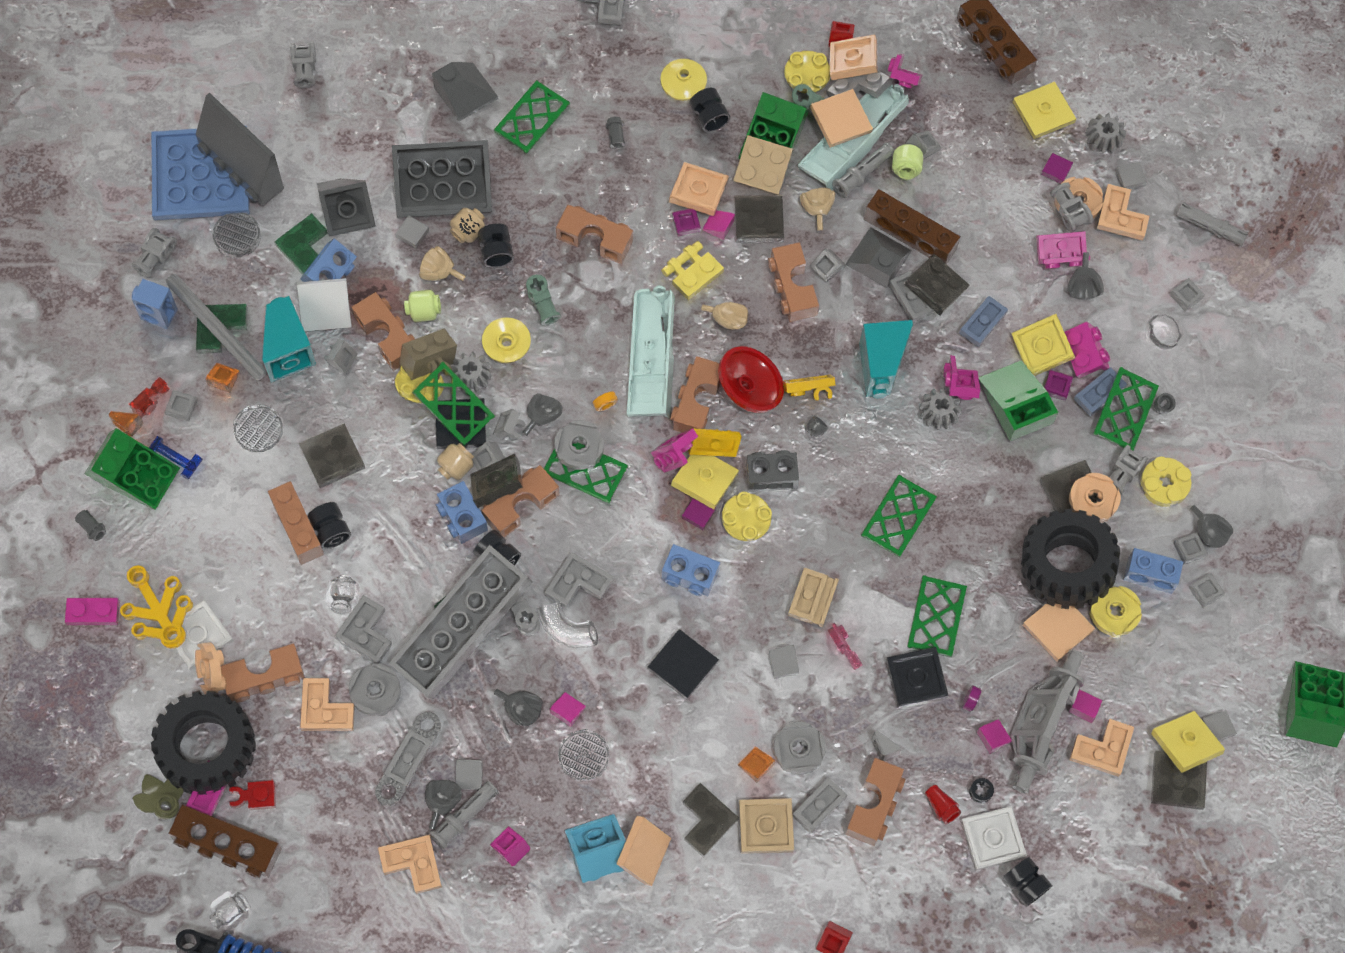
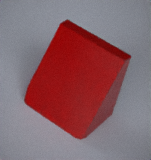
M833 21L829 47L831 42L852 39L855 25Z
M829 921L816 950L822 953H844L853 932Z

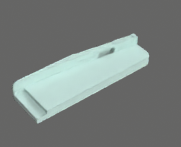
M892 84L878 98L866 93L859 100L873 128L871 133L831 148L824 137L801 160L798 168L833 190L832 182L844 176L848 168L855 167L867 155L885 128L908 105V94H904V88L901 85L896 84L893 86ZM885 112H886L887 116H886V117L882 120V122L879 124L878 122L880 121V119L883 117V115H884Z
M658 285L653 291H650V289H639L634 294L627 401L628 417L665 416L668 419L671 417L674 365L672 338L675 296L671 289L668 291L664 286ZM661 317H663V321H664V331H663V329H662V319H661Z

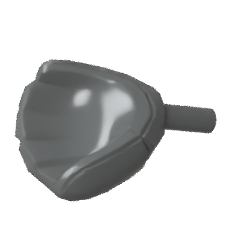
M1083 252L1082 267L1075 270L1067 286V291L1071 296L1081 300L1092 299L1104 293V286L1100 275L1093 268H1088L1089 252Z
M540 393L535 394L527 407L528 417L531 419V422L522 433L528 436L536 424L539 426L547 425L559 418L563 409L561 403L555 398Z
M1195 505L1190 508L1199 518L1197 527L1202 541L1213 548L1224 546L1233 534L1231 524L1220 515H1204Z
M498 689L494 691V695L505 701L504 707L506 712L516 725L529 726L539 719L543 701L536 694L528 691H517L507 695Z
M432 780L427 784L425 801L429 810L434 812L429 825L430 829L435 830L440 814L446 815L459 803L462 792L461 787L457 783L450 780Z

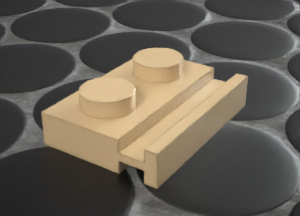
M804 568L788 616L810 624H817L823 628L839 579H833L828 577V575Z

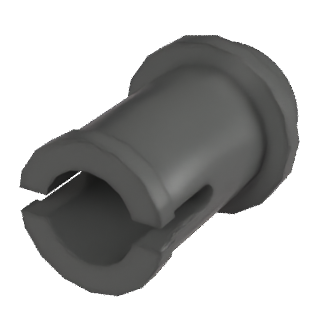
M610 117L606 123V128L609 130L610 147L614 149L625 146L622 129L624 122L620 117Z
M82 510L76 515L75 521L87 532L89 539L98 541L105 536L104 524L98 523L88 510Z

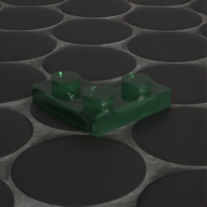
M311 213L274 241V243L303 275L318 256L311 246L327 235L328 232Z
M246 304L205 305L228 330H247L248 308ZM197 318V353H222V343Z

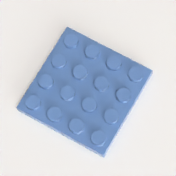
M197 129L151 132L153 220L215 217L242 212L250 214V199L246 195L245 189L241 185L236 186L230 180L229 174L225 170L220 171L215 166L213 158L209 154L205 156L198 149Z

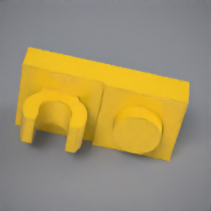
M831 374L783 380L786 393H791V396L805 395V391L814 389L813 397L816 401L819 400L818 394L821 390H826L827 398L831 399L832 390L829 387L836 386L835 377Z
M694 429L698 437L691 442L693 446L688 449L689 455L736 457L742 438L740 432L731 430L719 431L718 429Z

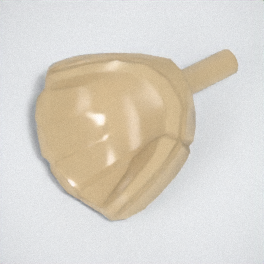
M816 188L800 195V201L805 211L814 217L817 216V231H823V216L829 213L835 200V192L830 188Z
M439 246L431 248L421 261L419 276L423 280L439 281L447 278L449 274L461 281L466 277L452 269L454 266L452 259Z
M725 302L715 307L702 305L701 307L702 311L713 313L712 315L716 322L727 329L738 330L743 328L748 322L747 308L738 303Z

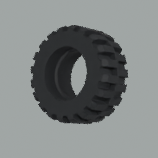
M1064 509L1063 513H1059L1058 510L1050 512L1048 518L1046 516L1039 518L1037 525L1033 524L1028 530V535L1024 538L1021 559L1023 578L1026 579V585L1030 590L1035 589V596L1040 600L1043 598L1047 599V604L1055 606L1056 603L1062 605V609H1069V606H1075L1076 609L1084 608L1085 603L1093 605L1098 602V596L1104 598L1108 594L1109 588H1112L1115 583L1120 561V546L1117 545L1118 539L1115 533H1110L1111 527L1106 522L1101 524L1098 516L1094 514L1088 516L1086 515L1087 511L1079 510V513L1072 512V509ZM1072 545L1085 550L1092 557L1094 564L1082 572L1068 573L1055 568L1048 561L1046 555L1059 546Z
M193 691L192 697L186 698L185 694L177 697L179 702L175 705L170 702L165 707L167 713L165 715L159 714L156 719L158 727H153L151 735L154 741L151 742V750L154 753V760L159 769L177 789L181 787L185 793L189 794L196 791L199 795H207L206 791L212 790L215 793L222 790L221 787L227 784L229 788L236 785L235 779L238 776L243 778L247 773L245 768L247 765L250 766L254 759L252 752L256 750L255 734L246 713L243 712L237 702H232L230 697L224 694L219 697L215 691H207L206 695H202L200 691ZM202 723L221 725L227 732L228 741L225 749L217 758L207 763L195 764L186 761L182 757L180 744L184 735L191 728Z

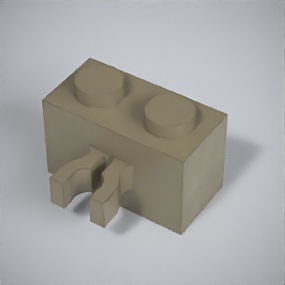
M444 328L402 344L399 363L411 380L432 373L442 361L452 370L450 365L454 364L453 360L456 355L457 344Z

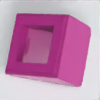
M716 210L715 215H710L702 230L724 240L734 223L735 214Z
M1079 689L1069 713L1092 723L1103 700Z
M564 692L550 708V714L569 727H572L586 706Z
M999 719L983 725L977 730L978 736L990 754L1012 742Z
M509 826L490 844L511 866H515L530 851V846L524 838Z

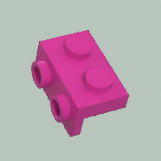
M897 54L896 57L891 58L888 71L892 72L890 78L900 80L898 85L907 88L919 85L923 75L901 69L905 55Z
M1085 231L1036 235L1038 264H1045L1046 269L1059 268L1060 263L1069 262V266H1082L1083 252H1087Z
M1084 322L1064 332L1075 355V359L1071 360V363L1078 378H1082L1100 369L1106 371L1110 368L1108 364L1110 356L1107 350L1102 348L1100 340L1103 338L1097 326L1094 327L1090 323Z
M950 355L949 363L944 364L943 372L945 386L949 388V396H958L964 400L979 398L980 384L978 371L957 369L956 358L954 355Z

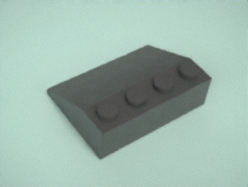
M209 92L205 97L196 130V137L199 143L197 147L203 155L207 156L209 154L213 158L215 166L220 171L225 170L229 174L230 180L236 186L241 185L245 189L246 195L253 202L257 200L264 206L284 189L275 154Z
M488 140L392 145L397 217L457 214L462 208H469L471 210L476 208L481 213L492 212Z

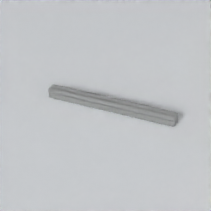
M172 274L166 279L168 287L255 380L259 381L266 376L265 368L176 274Z

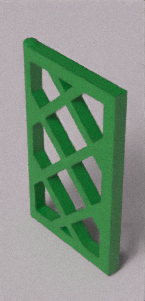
M536 80L494 128V132L527 154L568 107L570 102ZM537 88L544 92V98L531 99V95ZM558 101L562 104L557 111L550 112L549 102ZM546 103L547 113L533 114L532 104ZM523 105H529L530 115L516 116V112ZM548 118V122L541 129H535L534 119ZM531 120L532 130L518 131L517 121ZM507 123H514L515 132L506 133L502 129ZM533 135V139L527 146L519 140L521 136Z
M443 361L412 391L463 446L491 419L495 418V415ZM444 369L452 378V383H438V374ZM424 387H433V401H428L420 393ZM438 387H452V402L438 401ZM456 388H462L470 397V402H456ZM438 405L452 406L451 420H446L438 411ZM456 406H470V420H456ZM474 406L480 407L488 416L482 421H474ZM456 424H470V433L464 438L456 430Z
M1120 367L1093 434L1123 448L1129 445L1131 446L1130 449L1134 451L1159 385ZM1122 375L1129 378L1132 386L1121 390L1119 382ZM1144 385L1151 389L1147 400H1143L1138 387ZM1133 389L1139 403L1128 407L1123 393ZM1118 395L1123 409L1112 413L1110 405L1114 396ZM1140 406L1142 414L1138 423H1134L1129 410ZM1124 412L1130 426L1118 429L1113 416ZM1109 418L1114 431L1109 434L1101 430L1104 420ZM1129 429L1133 433L1130 444L1124 442L1120 434Z
M573 443L572 445L575 446L577 450H581L582 448L586 447L581 443ZM554 448L544 470L551 478L610 504L628 465L603 454L599 463H596V466L591 469L586 468L568 472L567 466L562 464L565 474L558 475L549 471L553 464L559 463ZM612 464L621 468L618 475L609 477L606 465ZM602 467L605 479L592 483L588 471ZM584 473L588 484L582 486L572 481L571 477ZM608 483L610 490L607 496L595 491L594 487Z
M898 475L861 536L900 558L937 496ZM901 483L907 486L909 493L895 496L894 491L898 484ZM924 496L929 501L924 508L918 509L915 497ZM911 498L914 510L900 513L897 501ZM893 502L896 514L883 517L881 513L887 503ZM916 515L917 520L912 529L905 530L902 518ZM898 519L901 531L888 534L884 522ZM876 523L881 525L883 532L881 536H874L869 533L872 526ZM903 536L904 542L899 550L891 546L890 538Z
M926 575L922 576L907 645L908 648L923 650L936 647L938 655L952 658L967 586L927 577ZM926 583L935 585L939 592L927 598L924 593ZM951 589L960 591L959 601L954 604L946 594ZM942 595L949 607L937 613L930 601ZM926 604L934 616L922 622L919 614L921 607ZM953 611L955 614L954 624L948 629L941 616ZM937 620L944 631L932 638L925 626ZM919 629L923 631L928 639L923 644L914 642L915 633ZM947 635L950 639L948 650L939 648L935 641Z

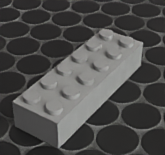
M489 545L389 664L425 696L434 699L533 581Z

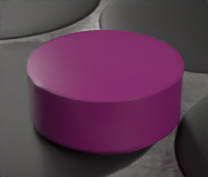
M974 685L970 687L962 705L963 709L969 712L974 710L982 692L981 688Z

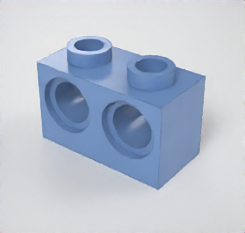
M334 238L327 242L300 280L303 282L320 281V273L325 274L328 280L341 279L343 275L347 276L355 267L353 261L357 256ZM333 255L340 257L341 266L334 263Z
M142 279L139 286L137 285L132 292V301L140 319L168 330L178 310L170 289Z
M464 481L437 494L438 503L435 504L442 518L447 517L450 523L447 527L453 538L458 537L461 544L488 531L487 522ZM452 500H459L461 502L456 507L448 505ZM469 520L472 522V525L464 528L460 526V523Z
M673 544L662 569L661 579H664L665 583L670 586L687 588L693 595H705L708 597L718 575L720 562ZM680 564L685 569L681 572H676L671 567ZM703 573L707 575L708 579L699 581L695 576Z
M1134 548L1128 557L1123 581L1172 594L1179 584L1184 561Z

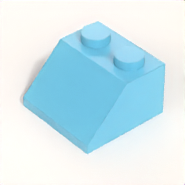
M615 814L565 830L577 870L583 883L595 881L602 876L614 872L624 871V869L617 865V861L626 839Z

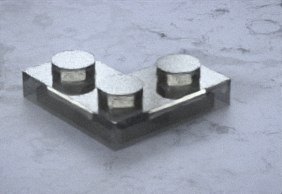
M701 783L683 801V805L701 820L684 838V841L704 858L739 820V817Z

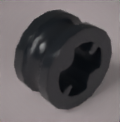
M985 778L976 779L969 789L971 799L979 804L988 802L994 793L993 784ZM977 785H981V788L985 786L988 789L985 797H982V794L980 796L976 794Z

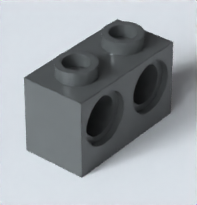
M782 450L776 452V454L755 452L747 455L748 492L798 489L797 452L790 453V451ZM780 466H787L791 471L785 473L781 472L778 468ZM757 467H761L765 469L766 472L763 474H758L754 471V469Z

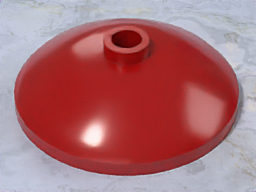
M738 346L730 349L722 356L718 367L719 379L725 393L735 404L754 413H766L779 405L784 394L783 379L778 368L765 354L751 347Z

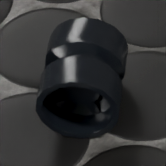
M705 88L691 97L689 104L695 115L698 116V121L705 132L719 130L729 122L730 115L725 105L722 104V99L715 88Z
M495 223L479 229L478 237L480 247H482L481 252L484 265L490 268H498L512 263L514 255L512 245L510 244L508 226Z
M328 502L317 506L309 512L307 517L313 530L318 532L317 538L323 549L337 547L351 537V532L346 521L342 520L343 515L337 503Z
M496 530L487 533L473 551V554L479 558L490 545L514 566L521 557V552L512 544L506 545V539Z
M1030 856L1003 876V879L1011 889L1018 890L1017 896L1026 907L1053 887L1044 874L1039 875L1037 873L1039 868Z

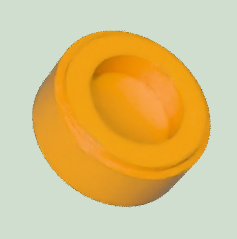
M610 391L600 395L592 403L596 411L600 412L614 406L618 402V398L614 391Z

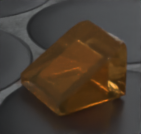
M216 363L205 380L208 386L231 393L240 371Z
M114 411L109 413L113 425L131 437L143 425V421L138 414Z
M755 747L738 766L757 783L774 766L775 760Z

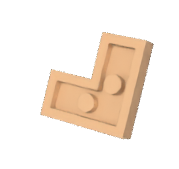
M1108 184L1097 229L1143 241L1149 216L1126 210L1131 189Z
M303 678L301 731H354V703H329V678Z
M1109 719L1102 742L1078 734L1069 760L1119 777L1122 773L1134 727Z
M430 835L378 848L384 875L410 869L416 894L442 888Z

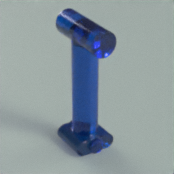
M157 436L149 448L182 466L184 470L181 476L189 480L203 459L195 454L189 460L163 444V439Z

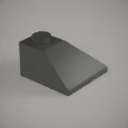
M451 62L432 73L435 90L458 121L465 119L498 99L497 94L474 63Z
M340 178L317 183L329 236L376 227L366 180Z
M870 227L846 262V265L883 287L888 288L890 280L896 276L912 250Z

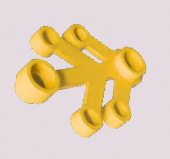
M139 565L131 567L127 572V580L133 587L140 589L151 609L125 603L120 608V614L126 620H133L136 617L158 621L162 629L146 627L144 623L138 622L132 626L131 633L138 640L150 637L160 639L166 648H178L186 639V632L182 625L186 613L193 608L192 600L186 595L177 598V610L171 623L168 613L175 593L179 592L182 588L180 580L176 576H170L165 580V590L159 603L148 584L149 574L146 569ZM139 576H143V578L140 581L136 582ZM172 582H177L176 586L169 587ZM184 601H188L185 607H181ZM128 609H132L130 614H125ZM144 628L141 634H136L138 629ZM173 634H177V637L175 639L170 640V637Z

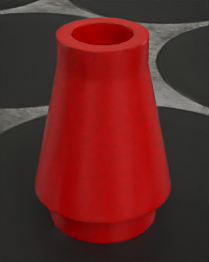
M933 785L925 792L939 821L949 824L961 814L960 805L942 791L938 785Z

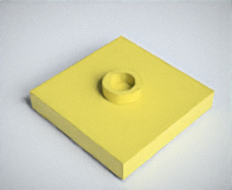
M1055 82L1013 98V104L1033 139L1076 122L1075 115Z
M1057 314L1011 333L1024 364L1034 376L1075 359Z
M690 455L687 459L688 463L682 466L672 480L671 486L715 509L737 477L739 470L715 456Z
M1195 711L1156 727L1151 733L1181 773L1214 759L1225 751V748Z

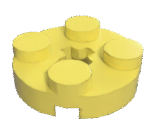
M1162 456L1157 457L1145 467L1141 475L1140 484L1145 491L1144 495L1150 502L1161 507H1170L1171 505L1181 503L1191 489V471L1175 459ZM1160 478H1169L1172 485L1162 486L1163 481Z
M1123 586L1109 588V592L1104 598L1098 596V602L1091 605L1089 615L1094 625L1101 632L1118 638L1129 634L1139 624L1142 616L1141 603L1138 596L1132 590ZM1110 606L1114 608L1119 606L1121 608V616L1112 615Z

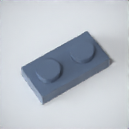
M988 296L960 329L959 334L979 347L1007 314L1008 309Z
M1111 367L1074 397V400L1090 417L1106 403L1117 375ZM1122 378L1119 382L1121 390L1127 386V383Z

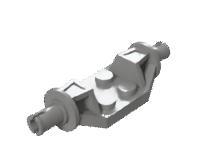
M1069 650L1063 667H1052L1049 672L1050 676L1029 690L1011 732L1015 752L1013 761L1021 768L1013 788L1021 793L1028 794L1035 774H1047V765L1055 751L1050 744V740L1056 731L1061 713L1064 711L1066 704H1074L1078 690L1084 684L1083 678L1077 674L1084 655L1077 650ZM1027 747L1033 749L1032 758L1027 756Z

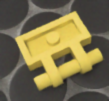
M696 241L693 245H687L683 249V253L676 258L672 257L667 261V265L661 269L666 277L672 273L677 276L672 280V285L688 301L724 272V267L709 252L702 257L697 254L703 249L699 241ZM690 260L693 264L684 270L681 266Z

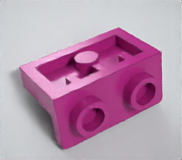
M694 429L671 437L650 452L654 457V463L664 473L688 463L683 453L693 446L691 442L698 437Z

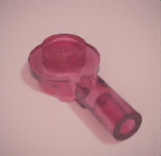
M833 623V627L829 628L828 632L838 649H840L842 654L846 655L851 666L856 670L863 664L856 652L852 651L846 642L849 635L842 624L837 627Z

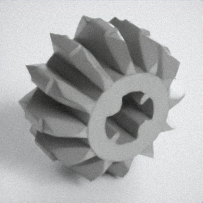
M1099 113L1095 119L1089 121L1085 136L1088 137L1087 144H1094L1093 151L1100 148L1102 154L1107 149L1113 153L1116 147L1120 148L1122 146L1123 139L1126 137V131L1123 130L1125 127L1124 123L1118 122V116L1110 118V114L1107 113L1103 117Z
M474 352L470 354V357L462 353V360L454 358L453 363L455 366H451L452 371L470 390L474 389L479 393V386L487 387V380L491 378V372L489 371L490 363L484 362L485 358L483 355L476 358Z
M944 387L941 388L940 393L933 388L930 395L925 394L923 396L924 402L920 404L919 408L923 411L921 418L928 419V427L934 423L937 430L941 428L942 424L947 429L950 428L951 423L956 424L958 422V415L962 412V408L959 407L960 398H953L954 396L946 394Z

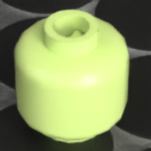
M911 144L897 147L892 158L893 172L905 180L917 177L923 169V152L920 148Z
M432 290L413 291L409 294V300L404 301L406 315H411L414 322L433 321L437 318L438 314H441L440 297L435 295Z

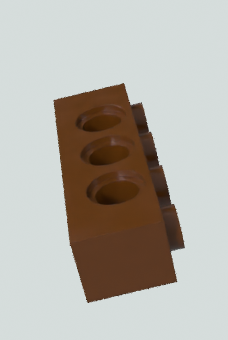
M969 0L960 5L957 16L960 26L967 29L971 34L973 42L976 45H980L987 59L997 66L1000 75L1004 79H1007L1012 85L1034 72L1037 63L1036 57L989 0Z
M880 189L877 190L866 206L865 221L944 267L957 250L961 236Z
M184 805L181 806L168 833L174 840L173 844L183 849H188L191 846L198 849L197 853L205 858L212 859L213 856L222 859V864L236 869L237 865L246 869L245 873L259 879L261 875L269 878L282 850L277 842ZM206 829V835L202 839H194V834L197 830ZM224 838L231 840L230 845L226 849L218 848L220 840ZM254 848L255 852L251 858H242V853L245 849Z

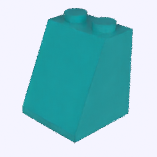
M290 296L278 297L272 300L271 303L266 304L262 360L271 383L316 365L311 344Z
M912 320L863 324L859 347L866 397L881 399L891 395L913 326Z

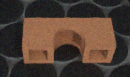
M567 204L556 226V239L579 247L582 239L588 235L600 237L602 239L600 256L619 264L623 263L633 243V230L629 226L609 221L603 215L591 214L580 206L573 207Z
M800 242L772 248L771 258H768L770 272H775L776 279H774V285L777 294L781 293L783 299L781 301L783 314H787L789 322L816 317L819 304L813 285L798 286L791 280L797 275L805 274L806 261Z
M375 292L351 308L355 320L366 335L375 330H385L389 333L385 340L378 343L380 354L394 372L401 367L399 362L402 344L415 338L412 334L407 335L403 330L405 326L400 317L392 315L390 312L392 308L386 298L381 299Z
M696 356L694 364L689 363L685 375L688 378L686 386H681L678 399H681L679 407L674 406L670 420L674 421L673 430L683 433L690 429H705L710 408L700 405L696 402L695 398L701 393L717 394L721 383L718 374L719 363Z
M539 465L535 469L531 468L526 471L522 479L516 484H509L498 498L488 500L481 511L491 529L498 531L505 538L521 525L520 516L514 510L519 502L531 501L541 510L560 495L559 486Z
M289 481L269 490L268 494L284 526L300 564L303 565L323 556L322 547L292 482Z
M295 644L269 651L272 661L271 666L263 674L251 673L244 659L222 665L221 675L225 678L226 694L230 697L231 701L244 702L250 699V696L258 693L265 695L274 692L275 688L280 686L291 687L299 684L300 680L305 678Z
M874 759L864 788L873 791L877 795L879 805L872 809L856 805L845 835L875 846L877 839L883 841L888 826L883 825L886 816L892 817L897 802L892 801L895 792L901 793L906 780L901 777L904 769L880 759Z

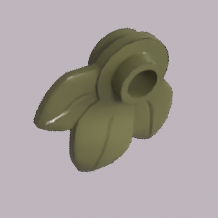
M146 774L142 781V793L132 798L135 806L145 813H154L160 819H172L179 811L178 800L183 795V789L181 787L177 789L168 779L163 783L159 779ZM168 805L170 810H162L161 806Z

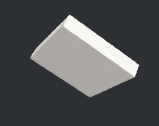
M346 278L297 282L301 322L304 331L352 327Z
M203 600L186 613L182 625L186 632V639L181 646L175 649L189 669L192 670L195 668V651L201 649L197 646L198 644L211 642L216 650H222L231 644L233 639L206 601ZM173 634L170 637V640L175 639L177 637V634Z
M1012 806L961 819L976 871L1027 857Z

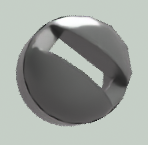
M1169 393L1159 395L1154 401L1155 410L1161 414L1171 412L1176 405L1174 397ZM1165 399L1167 403L1163 407H1161L1160 404Z
M816 415L807 424L808 432L812 429L815 431L812 435L813 437H820L829 429Z

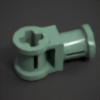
M799 84L792 91L793 101L797 105L805 106L809 109L812 103L825 99L812 91L806 84ZM807 89L808 99L803 98L799 101V96L796 92Z
M538 274L532 275L526 282L528 298L534 303L536 310H538L541 316V325H551L561 318V314L556 311L553 305L546 278Z

